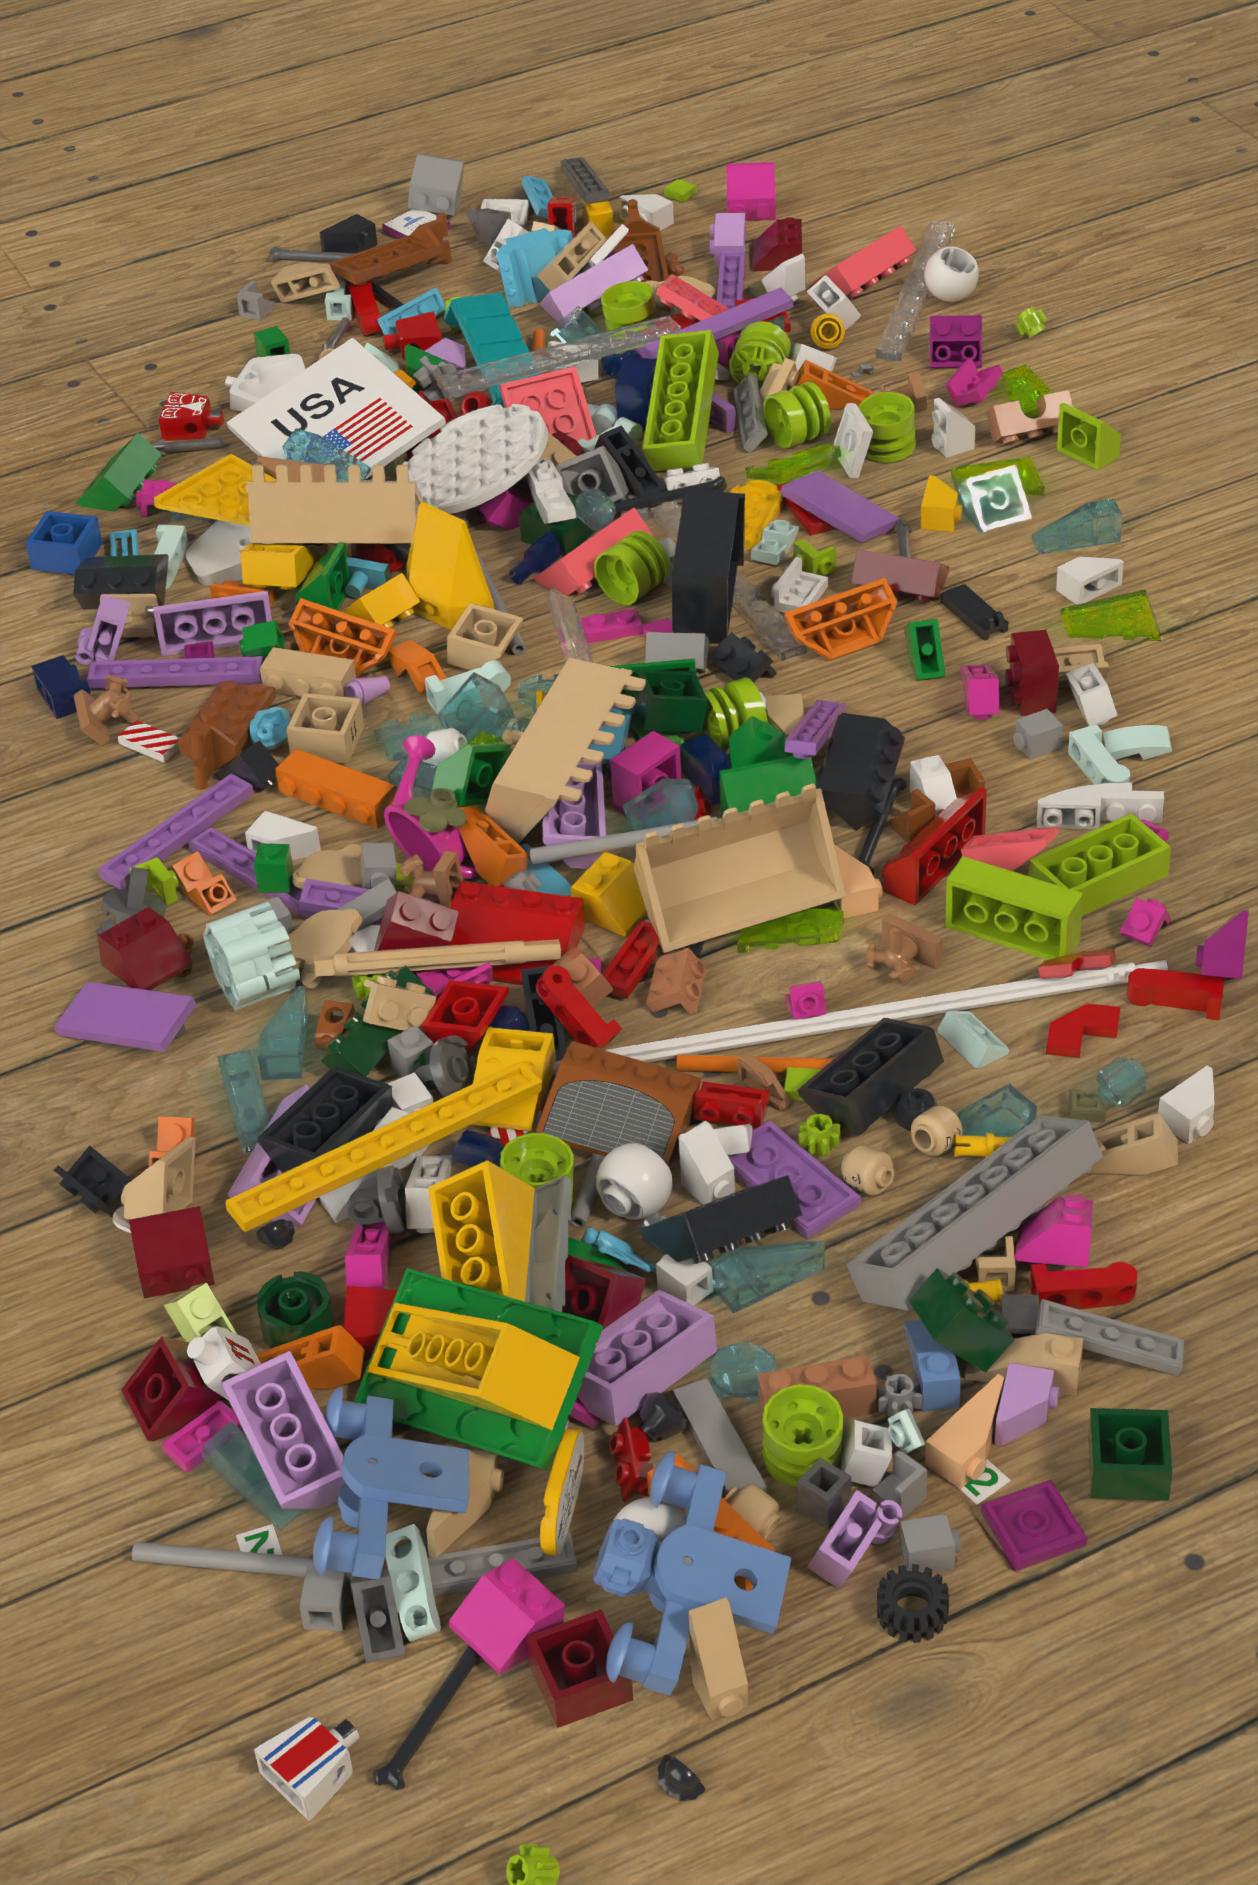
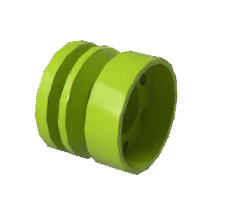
M625 281L607 288L602 293L601 304L606 318L605 325L610 342L623 347L634 346L642 343L641 331L655 329L654 319L658 318V314L655 310L654 291L649 284L641 281Z
M764 321L751 323L742 329L729 361L733 379L739 384L751 373L757 377L760 391L772 364L782 365L784 359L789 358L791 342L787 333L779 326Z
M805 382L800 386L792 387L789 391L783 390L765 398L763 405L765 423L772 439L780 448L788 449L803 443L805 440H813L816 437L829 433L831 427L829 405L824 394L815 383Z
M880 392L864 399L858 408L873 430L865 457L872 461L888 463L903 460L911 455L916 448L914 404L911 399L895 392Z
M639 530L632 531L598 555L594 563V571L599 586L608 597L619 604L631 605L668 578L670 564L668 556L659 541L649 533Z
M745 677L725 684L724 690L718 686L713 687L710 691L704 690L708 703L701 733L711 750L719 752L729 747L728 737L751 716L763 722H768L762 697L751 679Z
M530 1133L518 1136L508 1142L501 1152L500 1168L533 1188H537L561 1176H567L571 1179L572 1209L574 1154L569 1145L558 1137L544 1133Z
M798 1384L781 1389L772 1395L765 1405L762 1430V1458L767 1471L777 1481L790 1487H797V1481L819 1458L839 1468L841 1464L843 1413L839 1402L829 1392L816 1386Z

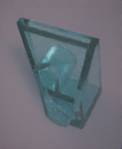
M1015 465L967 478L954 486L958 493L959 503L963 506V514L980 533L1032 518Z

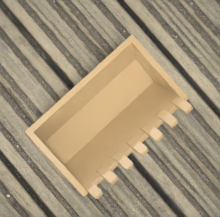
M254 464L252 466L253 482H246L252 543H327L329 552L336 546V543L342 542L345 543L346 554L350 558H354L353 543H411L418 507L424 500L416 482H409L407 465H397V482H385L383 465H373V482H361L359 465L348 466L349 482H337L335 465L324 466L325 482H313L312 466L303 464L300 466L301 482H289L288 466L278 464L276 466L277 482H265L264 466Z
M569 657L525 731L512 729L504 731L502 739L511 746L507 761L493 782L485 812L517 844L556 804L558 799L575 802L580 799L582 791L566 785L569 781L587 783L591 780L593 772L578 768L579 763H601L604 758L603 752L588 749L591 744H612L615 739L614 734L600 731V727L602 725L608 727H621L623 725L625 716L612 713L610 710L612 707L631 709L636 703L635 697L620 693L623 689L643 690L646 685L645 679L631 676L632 670L618 669Z
M815 784L804 786L801 794L790 797L788 791L776 795L775 802L764 805L762 799L751 802L749 810L738 813L736 807L724 811L723 818L712 821L710 815L701 817L697 820L696 826L685 829L684 823L671 827L670 834L659 837L657 831L648 833L644 837V842L637 843L635 848L634 871L647 915L658 935L659 943L664 953L846 897L821 788L816 789Z

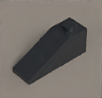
M622 425L599 435L594 449L601 446L606 448L618 464L629 491L637 497L666 490L664 484Z
M552 965L521 970V979L529 1030L532 1032L552 1033L554 1036L556 1061H561L567 1051L563 1025L536 991L537 980Z

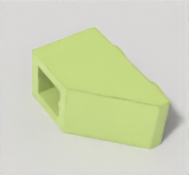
M207 1283L192 1286L164 1304L180 1334L189 1343L196 1337L204 1336L211 1328L216 1326L237 1334Z

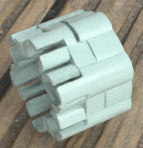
M269 902L207 923L203 933L204 943L215 978L235 1011L296 989V981L300 979L299 969L293 970L292 966L296 965L295 959L291 953H287L291 951L290 942L287 941L275 946L277 943L288 940L289 936L282 923L277 921L273 909L269 911L271 909Z

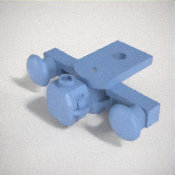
M676 1451L667 1452L658 1462L651 1479L650 1498L653 1506L656 1508L659 1507L661 1501L684 1508V1525L673 1530L666 1536L663 1542H660L654 1531L645 1528L641 1523L626 1518L612 1521L602 1542L592 1578L595 1584L603 1587L604 1591L622 1597L634 1595L641 1591L648 1592L654 1607L663 1612L658 1635L653 1644L631 1638L633 1622L625 1623L619 1628L608 1650L606 1671L609 1680L615 1683L619 1675L643 1683L642 1687L668 1696L672 1693L679 1679L689 1636L688 1611L727 1597L734 1623L772 1635L777 1628L792 1558L713 1532L727 1472L700 1464L696 1472L675 1466ZM744 1576L748 1578L753 1585V1589L749 1591L740 1589L735 1584L734 1577Z

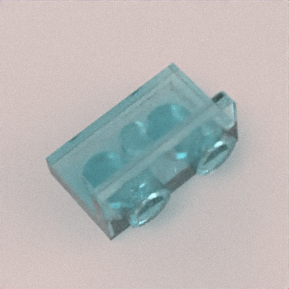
M420 711L410 714V720L400 723L398 719L382 722V728L375 729L374 733L377 742L384 744L387 759L393 761L409 756L403 748V742L406 737L411 735L426 737L429 732L441 730L438 716L427 714L426 711Z

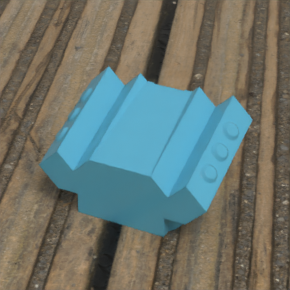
M546 228L506 239V245L501 246L496 255L508 306L522 308L525 302L537 303L550 292L536 275L573 239L572 231L557 229L549 232ZM579 270V272H578L574 277H576V276H578L579 274H581L580 270Z

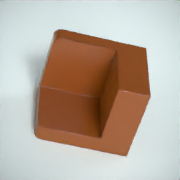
M971 758L945 764L951 774L957 799L981 787L985 789V780Z
M919 789L912 791L911 810L892 818L891 828L905 841L910 843L924 826H928L935 819V803Z

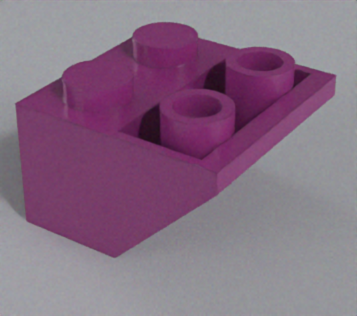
M982 315L930 316V368H960L968 359H972L976 368H982Z

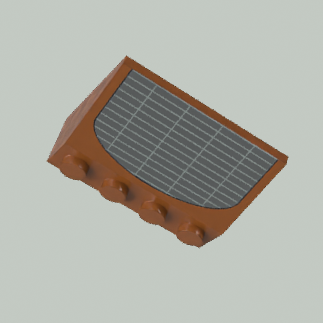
M572 1041L559 1065L535 1133H544L558 1137L570 1147L604 1157L621 1145L630 1143L641 1144L658 1154L669 1167L679 1147L678 1136L686 1133L694 1116L693 1097L695 1092L700 1090L701 1078Z

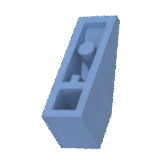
M921 1320L904 1321L915 1380L920 1383L922 1412L959 1408L960 1375L955 1353L934 1341Z

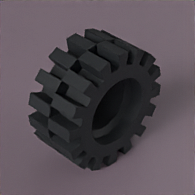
M912 1564V1571H907L906 1566L902 1565L898 1566V1574L893 1569L887 1572V1579L882 1577L879 1582V1588H877V1618H880L881 1627L883 1629L888 1627V1634L892 1637L897 1632L900 1633V1641L907 1642L908 1636H913L914 1643H920L921 1635H925L928 1641L934 1638V1631L940 1634L943 1630V1624H947L949 1613L948 1586L946 1583L942 1584L943 1577L938 1573L932 1577V1569L925 1567L924 1572H919V1565ZM915 1596L927 1601L928 1606L921 1610L913 1611L900 1607L898 1601L904 1597Z

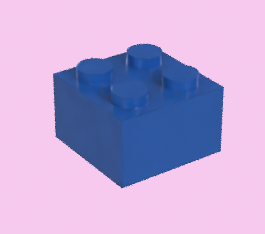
M51 511L45 512L26 541L32 570L67 573L70 575H75L76 568L86 557H95L103 544L98 517Z

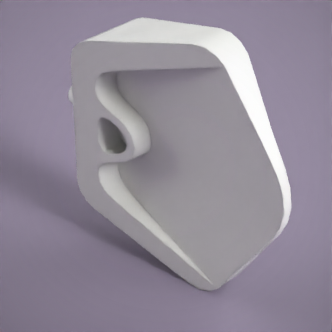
M298 354L257 357L249 360L238 378L231 376L226 378L225 386L231 387L229 391L230 409L236 411L246 410L304 371L305 366L302 357Z
M217 520L186 551L187 562L202 585L222 584L224 580H243L241 551L249 543H252L251 528L246 525Z

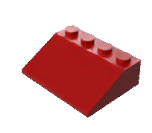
M460 881L450 905L451 909L457 910L459 913L449 946L559 939L562 957L573 946L577 948L585 929L583 898ZM558 959L491 965L493 967V980L491 981L522 985L521 970L553 965Z

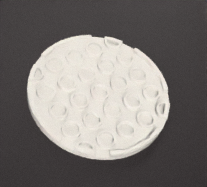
M500 404L488 406L460 416L440 428L441 432L431 440L429 438L424 439L412 451L414 456L410 461L404 462L403 465L408 466L409 482H416L425 503L449 514L457 513L478 506L498 496L523 478L543 454L548 441V428L540 413L530 410L529 406L512 404L511 407L503 408Z

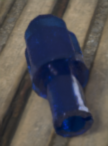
M546 532L526 549L524 559L509 571V576H512L511 579L516 584L521 585L534 572H543L563 555L558 541H555L556 537L553 532Z
M465 1130L452 1151V1159L472 1167L488 1160L500 1167L501 1152L505 1146L500 1138Z

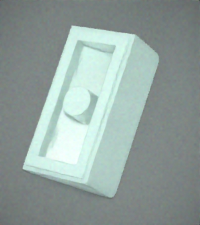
M947 1011L938 1027V1033L974 1068L984 1067L1008 1055L1010 1051L971 1012Z

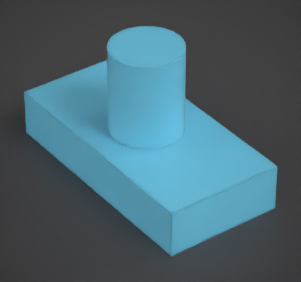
M347 557L350 580L345 587V592L349 596L358 598L364 588L376 589L391 580L388 564Z

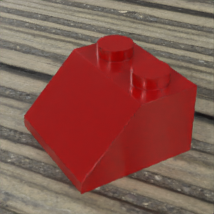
M449 980L422 1024L425 1035L433 1043L438 1039L457 1035L469 1044L464 1047L468 1051L482 1038L508 995V987Z

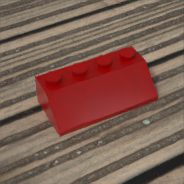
M981 787L954 800L946 809H942L928 826H924L910 843H906L892 860H888L882 870V876L884 877L883 891L914 906L923 899L958 864L962 858L961 849L973 836L985 835L987 789Z

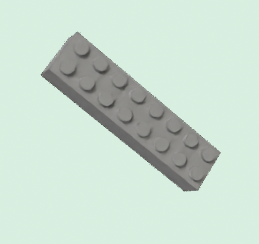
M1041 1115L846 1264L862 1301L905 1311L914 1309L908 1300L936 1268L949 1276L953 1272L957 1273L966 1269L972 1264L974 1258L983 1251L993 1248L997 1244V1240L1002 1236L1016 1230L1021 1225V1221L1030 1214L1043 1209L1049 1199L1067 1190L1072 1181L1090 1172L1092 1166L1103 1158L1090 1122L1088 1120Z

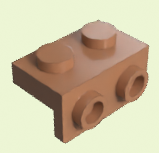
M690 948L673 954H666L657 959L646 1002L650 1010L654 1013L681 1003L690 1015L697 1013L706 975L703 961L697 958Z

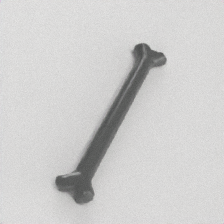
M275 246L270 250L269 259L273 263L283 259L332 262L356 253L283 250Z

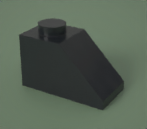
M358 214L320 231L322 252L359 253L378 245L375 223Z
M259 740L228 762L214 775L221 781L229 774H233L252 784L253 791L258 787L261 791H264L276 781L273 776L276 774L275 768L279 764Z

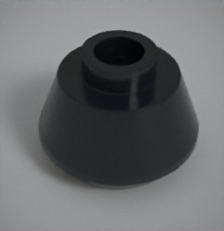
M920 1088L910 1089L902 1094L896 1104L894 1119L898 1125L911 1132V1125L914 1119L930 1108L938 1106L929 1091Z
M652 1392L646 1395L639 1412V1417L643 1420L639 1427L650 1438L656 1441L660 1436L662 1439L667 1440L686 1429L687 1418L666 1397L659 1392Z

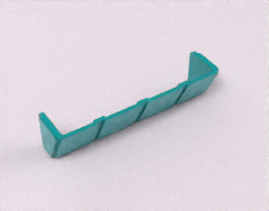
M502 293L460 297L451 300L444 315V321L447 325L461 328L493 399L491 406L500 404L505 408L499 389L500 384L541 375L534 366L535 361L526 343L522 341L523 336L514 318L510 316V309Z

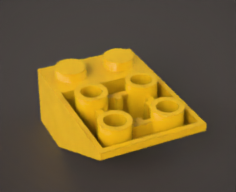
M249 543L241 551L243 584H252L255 588L279 586L282 590L295 589L323 556L304 546Z
M488 1027L479 1050L473 1084L523 1061L542 1081V1091L471 1125L526 1131L533 1130L553 1075V1064L556 1061L554 1036L552 1033Z

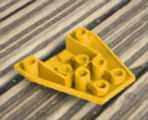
M425 502L420 503L407 560V581L420 600L412 609L416 614L452 631L470 603L494 609V603L466 522Z

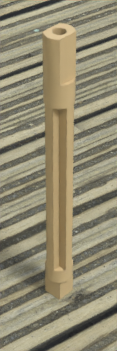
M559 939L339 953L331 956L314 957L315 977L387 973L390 970L397 972L405 965L411 971L475 967L487 962L491 965L525 963L526 961L561 959V948Z

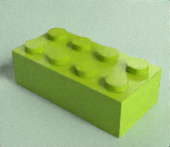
M1130 813L1029 859L1028 876L1083 893L1082 916L1169 876L1171 847L1136 816Z
M962 856L947 878L945 928L1046 960L1070 955L1080 942L1083 893Z

